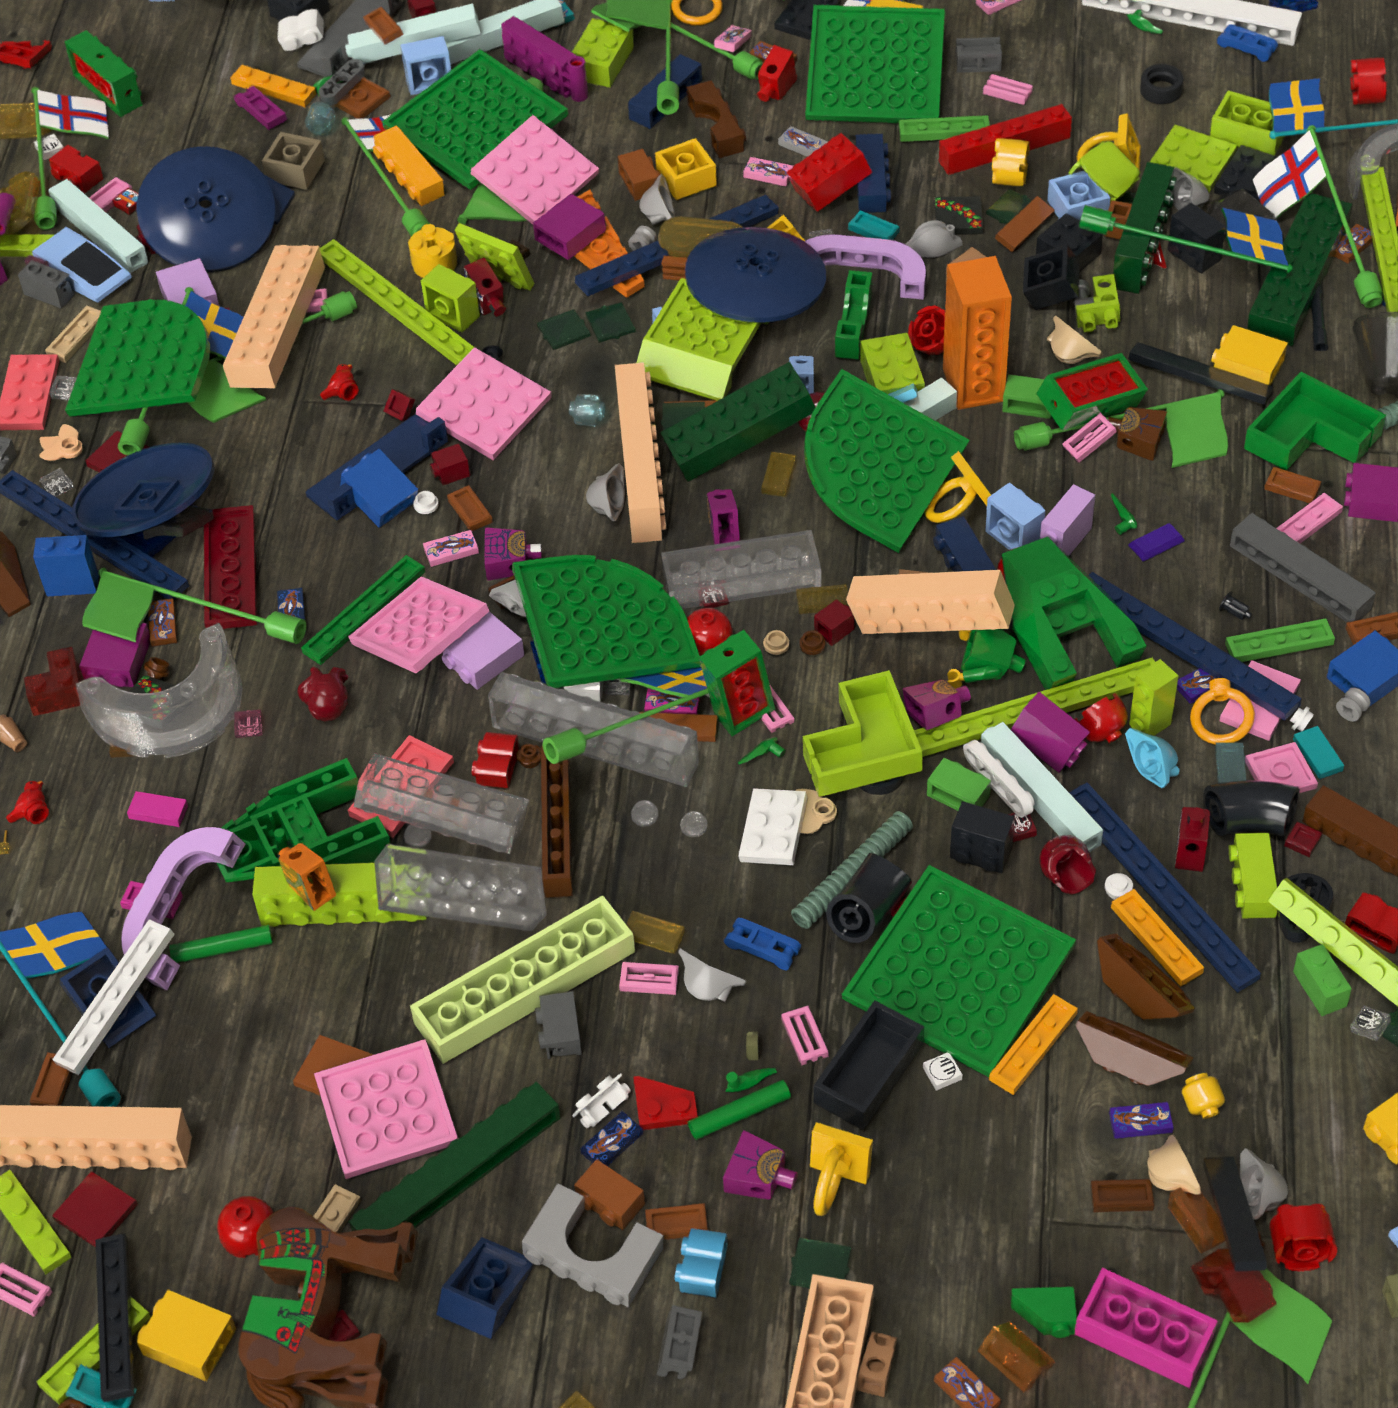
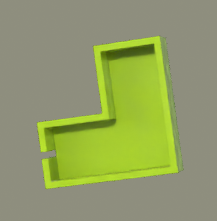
M890 670L840 682L839 704L847 725L803 736V756L808 770L812 774V780L819 797L922 771L923 751Z

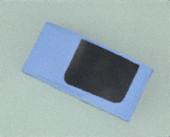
M67 227L32 251L34 259L49 267L68 273L69 277L66 281L70 282L72 290L97 303L132 278L131 274L106 252Z

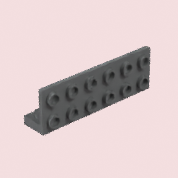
M355 0L323 34V38L316 42L297 62L298 68L324 77L334 75L347 61L352 59V57H348L345 45L349 44L348 35L370 29L363 17L379 7H382L391 17L402 5L401 0Z

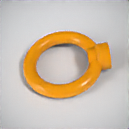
M672 0L671 4L672 12L678 20L695 26L705 25L714 21L722 11L721 0H712L714 3L713 10L709 14L700 17H693L683 13L680 9L682 0Z
M1217 678L1209 682V691L1203 693L1195 701L1190 714L1191 726L1194 732L1205 742L1214 745H1228L1241 740L1252 728L1255 718L1254 707L1250 699L1241 691L1231 688L1230 681L1225 678ZM1230 698L1242 706L1244 719L1241 725L1231 733L1223 735L1211 733L1205 729L1201 722L1202 710L1212 700L1221 702Z

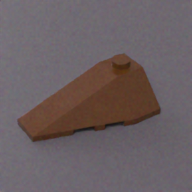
M0 531V607L8 617H11L31 604L15 547L5 534Z

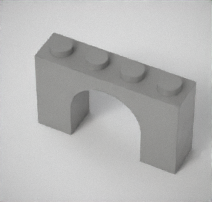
M557 1184L522 1240L523 1255H525L529 1262L535 1265L542 1264L550 1268L555 1275L561 1278L568 1277L576 1281L584 1290L589 1292L594 1290L604 1295L610 1303L615 1305L622 1304L629 1308L663 1250V1235L636 1222L625 1243L614 1256L603 1261L584 1260L576 1256L567 1245L569 1234L585 1210L584 1196Z

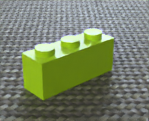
M1161 659L1136 674L1129 722L1131 728L1153 736L1171 725L1178 683V675Z
M1269 833L1235 834L1234 844L1229 845V860L1234 861L1235 868H1232V882L1238 886V891L1235 892L1236 907H1241L1242 918H1276L1278 909L1268 902V899L1277 889Z

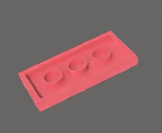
M57 354L11 355L0 399V430H44L59 365Z
M409 735L348 809L349 816L360 822L378 816L388 835L394 838L422 803L430 788L433 789L454 763L453 756Z

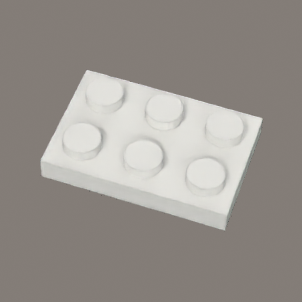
M753 789L739 851L740 862L794 865L808 798L806 791Z

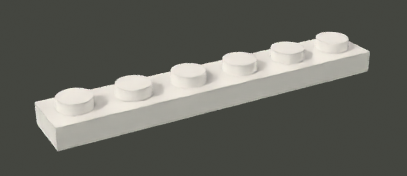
M148 920L53 1058L57 1065L77 1075L80 1074L175 935L170 928Z

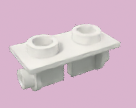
M620 1073L614 1079L610 1075L597 1085V1088L600 1090L597 1094L591 1097L588 1093L575 1104L578 1110L572 1116L575 1117L580 1113L582 1116L580 1121L586 1128L596 1126L600 1120L609 1114L602 1104L606 1102L613 1110L629 1097L628 1094L631 1090L625 1083L620 1084L617 1081L622 1074Z

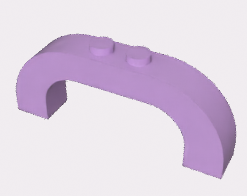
M823 235L805 241L816 250L825 266L844 265L889 270L901 279L900 297L924 300L926 277L924 262L916 251L905 244L886 239L844 235Z
M216 827L195 829L174 840L159 856L151 872L148 874L141 891L134 899L133 905L126 917L122 930V949L124 955L148 920L162 925L186 878L195 868L208 862H217L233 868L245 843L233 832ZM162 953L145 979L157 987L168 990L180 965Z

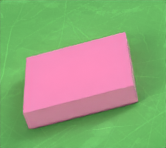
M1296 742L1245 756V763L1254 780L1297 786L1300 789L1299 793L1317 789L1318 782Z

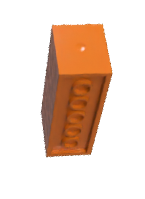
M996 256L947 264L943 371L948 384L957 391L958 410L1003 402L1006 386L1012 296Z

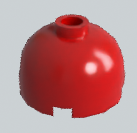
M935 305L927 306L916 313L919 316L914 322L911 320L908 336L911 345L918 351L928 355H938L944 352L945 310Z
M700 608L687 617L699 656H702L708 649L718 646L726 641L729 636L733 635L730 620L718 609Z
M1117 693L1112 694L1113 699L1111 701L1105 697L1081 713L1084 717L1081 721H1078L1077 718L1074 719L1090 732L1086 737L1087 740L1092 742L1107 740L1108 743H1112L1122 736L1120 730L1126 725L1128 715L1127 709Z
M242 1196L233 1199L218 1216L217 1232L222 1246L229 1254L238 1258H246L245 1255L252 1254L258 1256L257 1232L263 1221L274 1213L264 1200L254 1196Z

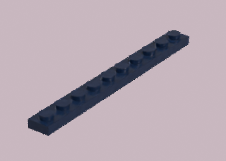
M763 195L576 275L575 284L587 296L593 295L662 265L663 256L680 257L690 253L696 245L713 234L733 228L750 227L778 214L779 207L767 195Z
M12 470L0 480V493L67 536L87 535L92 552L136 580L178 593H182L189 587L187 579L118 536L98 537L83 532L78 528L73 519L71 506ZM157 592L158 594H160L161 596L165 597L166 599H173V600H175V599L177 598V597H174V596H170V595H167V594H164V593Z
M1094 572L1089 574L1133 621L1138 631L1197 668L1204 670L1214 678L1228 679L1231 688L1241 691L1251 701L1284 721L1301 706L1302 698Z
M1088 782L1069 792L1103 829L1102 843L1237 993L1260 980L1261 973Z

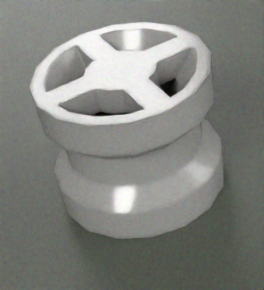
M639 226L635 234L629 239V246L635 251L656 242L657 235L651 228Z
M1350 688L1345 693V698H1341L1337 702L1336 709L1343 718L1353 722L1361 717L1362 712L1369 708L1371 702L1367 694L1362 690Z

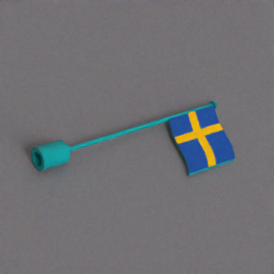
M1320 79L1272 83L1269 88V102L1273 115V130L1269 134L1271 139L1280 136L1306 134L1307 128L1310 125L1316 127L1315 133L1398 124V119L1324 127V108L1319 92Z
M82 912L58 915L23 928L0 932V951L64 1043L67 1037L27 979L57 973L83 964L106 948V945ZM85 1065L82 1069L84 1074L79 1081V1088L92 1107H116L121 1100V1095L104 1070H89Z

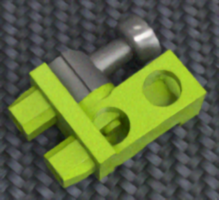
M1114 274L1092 277L1094 297H1087L1090 293L1089 283L1085 280H1079L1078 297L1075 300L1077 327L1082 328L1084 332H1091L1096 329V325L1105 324V327L1108 329L1117 328L1118 322H1120V305ZM1102 282L1110 283V286L1107 288H1101L1098 285Z

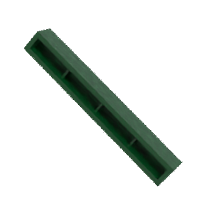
M537 1081L530 1087L521 1089L514 1099L507 1104L497 1107L491 1116L484 1121L477 1122L463 1137L454 1139L447 1149L437 1156L430 1157L424 1163V1166L416 1172L407 1174L400 1184L390 1191L383 1192L369 1207L356 1212L349 1221L351 1230H385L403 1222L412 1223L417 1228L560 1120L558 1103Z

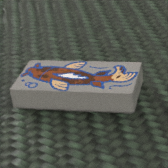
M791 126L778 139L780 146L806 157L828 142Z

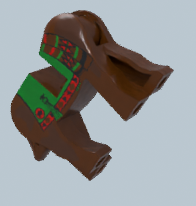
M298 1207L280 1209L263 1221L256 1237L259 1266L275 1284L299 1286L298 1297L300 1301L252 1296L240 1336L238 1352L240 1360L246 1368L249 1386L263 1405L268 1408H305V1399L302 1394H307L324 1399L335 1407L383 1408L388 1381L381 1373L387 1341L381 1334L371 1333L352 1341L338 1342L328 1339L338 1312L342 1274L359 1271L400 1282L403 1264L413 1261L418 1232L412 1223L403 1222L385 1230L362 1229L336 1233L308 1212ZM356 1373H370L369 1375H366V1376H353V1375H352V1374H356Z

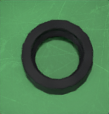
M1167 64L1149 66L1141 75L1140 92L1146 100L1152 103H1172L1179 99L1182 94L1183 74L1176 67ZM1165 81L1171 83L1172 86L1158 87L1151 83Z

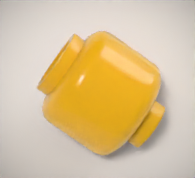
M1201 1073L1185 1080L1186 1085L1182 1088V1095L1190 1114L1202 1115L1203 1119H1207L1220 1113L1218 1108L1224 1104L1225 1097L1217 1078L1208 1076L1207 1073Z

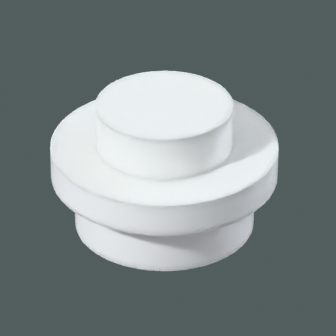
M430 491L418 493L413 502L414 509L421 514L434 512L439 504L437 497Z
M1306 706L1304 710L1297 709L1290 720L1294 723L1292 726L1293 730L1297 728L1303 731L1314 715L1309 711V707Z
M1121 873L1112 874L1105 881L1106 892L1115 900L1133 889L1132 880Z

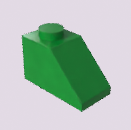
M1074 1287L1012 1288L1011 1308L1043 1335L1064 1338L1075 1334L1077 1315Z

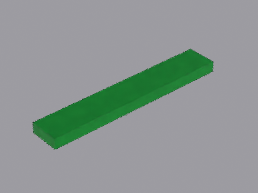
M405 555L301 647L302 653L319 665H322L350 640L349 636L420 578L426 572L425 566Z

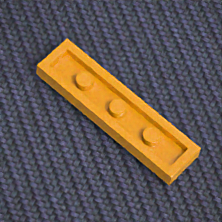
M241 65L230 77L232 85L245 89L254 86L264 95L302 107H306L317 95L315 87L245 65Z
M1135 889L1112 901V910L1180 987L1203 974L1204 966Z
M1053 994L990 1073L989 1080L1014 1095L1075 1018L1078 1008Z

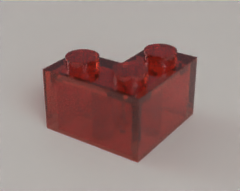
M73 647L47 652L50 672L24 677L27 699L34 716L85 705L79 664Z
M1217 1249L1190 1266L1204 1294L1220 1295L1233 1322L1249 1323L1277 1305L1273 1297V1289L1269 1282L1264 1279L1260 1271H1235L1228 1249Z

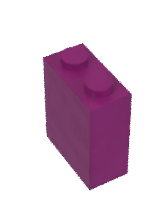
M569 194L533 222L534 238L542 245L569 260L606 231L605 215L600 209H596L583 199Z
M1353 463L1352 472H1347L1345 487L1349 488V491L1345 492L1344 506H1348V517L1398 522V468Z
M142 623L140 625L136 642L93 629L80 663L84 681L92 684L133 687L136 684L150 645V633L147 624Z
M1038 692L1023 708L1011 728V731L1028 749L1058 773L1065 766L1071 768L1077 761L1079 754L1087 746L1084 740L1090 733L1041 692Z

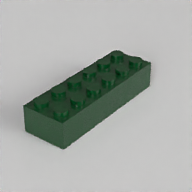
M1147 162L1125 225L1160 234L1164 233L1165 225L1162 224L1168 222L1170 213L1168 208L1173 207L1175 194L1171 192L1175 190L1177 177L1173 176V166ZM1123 230L1114 258L1113 274L1117 290L1139 294L1141 286H1146L1149 276L1147 269H1152L1154 262L1152 254H1157L1159 247L1158 238Z
M789 361L660 433L685 479L689 482L813 413L816 407L809 392Z

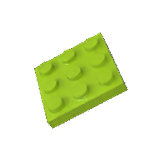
M1174 125L1150 162L1181 169L1201 181L1210 193L1237 152V145Z
M461 223L458 224L454 231L470 263L485 257L499 281H507L517 289L524 288L529 291L532 289L535 283L517 246Z

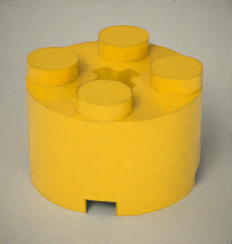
M996 138V157H993L992 183L1024 186L1028 168L1029 141Z
M426 224L421 230L413 234L408 241L411 264L418 276L424 278L438 264L453 271L456 269L457 254L454 235L448 230L435 227L432 224Z

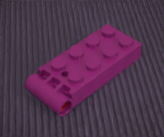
M515 16L501 24L504 56L507 61L512 62L524 72L539 79L553 91L566 98L571 96V99L576 102H582L588 98L586 64L583 57L576 56Z

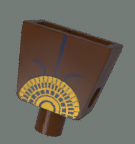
M1129 407L1126 409L1123 420L1112 417L1108 418V421L1117 431V447L1119 449L1154 461L1165 430L1167 411Z

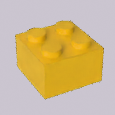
M696 138L655 153L656 170L666 178L669 191L675 200L717 186L716 165Z

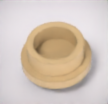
M773 630L764 638V649L773 655L783 654L789 648V639L784 632Z

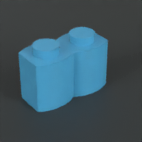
M691 1228L689 1237L683 1238L681 1255L685 1256L683 1263L677 1264L675 1272V1282H679L680 1292L709 1297L717 1296L728 1246L726 1233Z

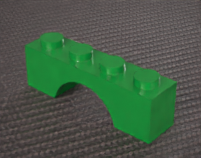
M849 270L842 319L838 320L835 335V357L859 359L861 340H863L872 296V272Z

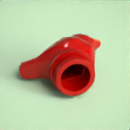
M340 364L337 366L336 373L332 375L328 387L320 393V397L323 400L332 396H338L341 399L350 401L357 396L359 389L351 373L353 367L351 364Z
M29 781L26 783L24 792L19 796L14 810L6 816L8 822L12 823L18 819L25 818L33 824H40L46 820L49 815V809L42 792V781Z

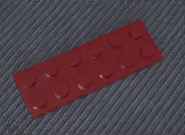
M254 506L204 510V600L257 616ZM204 606V625L206 631L257 625V621Z

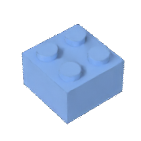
M443 36L401 44L405 77L411 95L421 93L451 71L449 52Z
M1085 170L1049 180L1047 201L1055 210L1054 212L1058 218L1067 213L1080 221L1085 205L1104 210L1109 209L1110 196L1089 177Z
M1011 483L1006 484L988 497L986 532L1008 550L1040 539L1041 522L1045 519V510L1039 503H1035L1021 489H1017Z

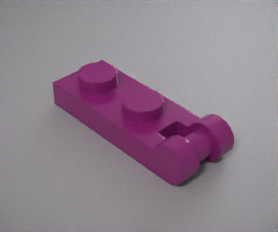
M254 86L247 88L243 94L240 92L234 95L236 104L247 110L268 130L287 120L286 114Z

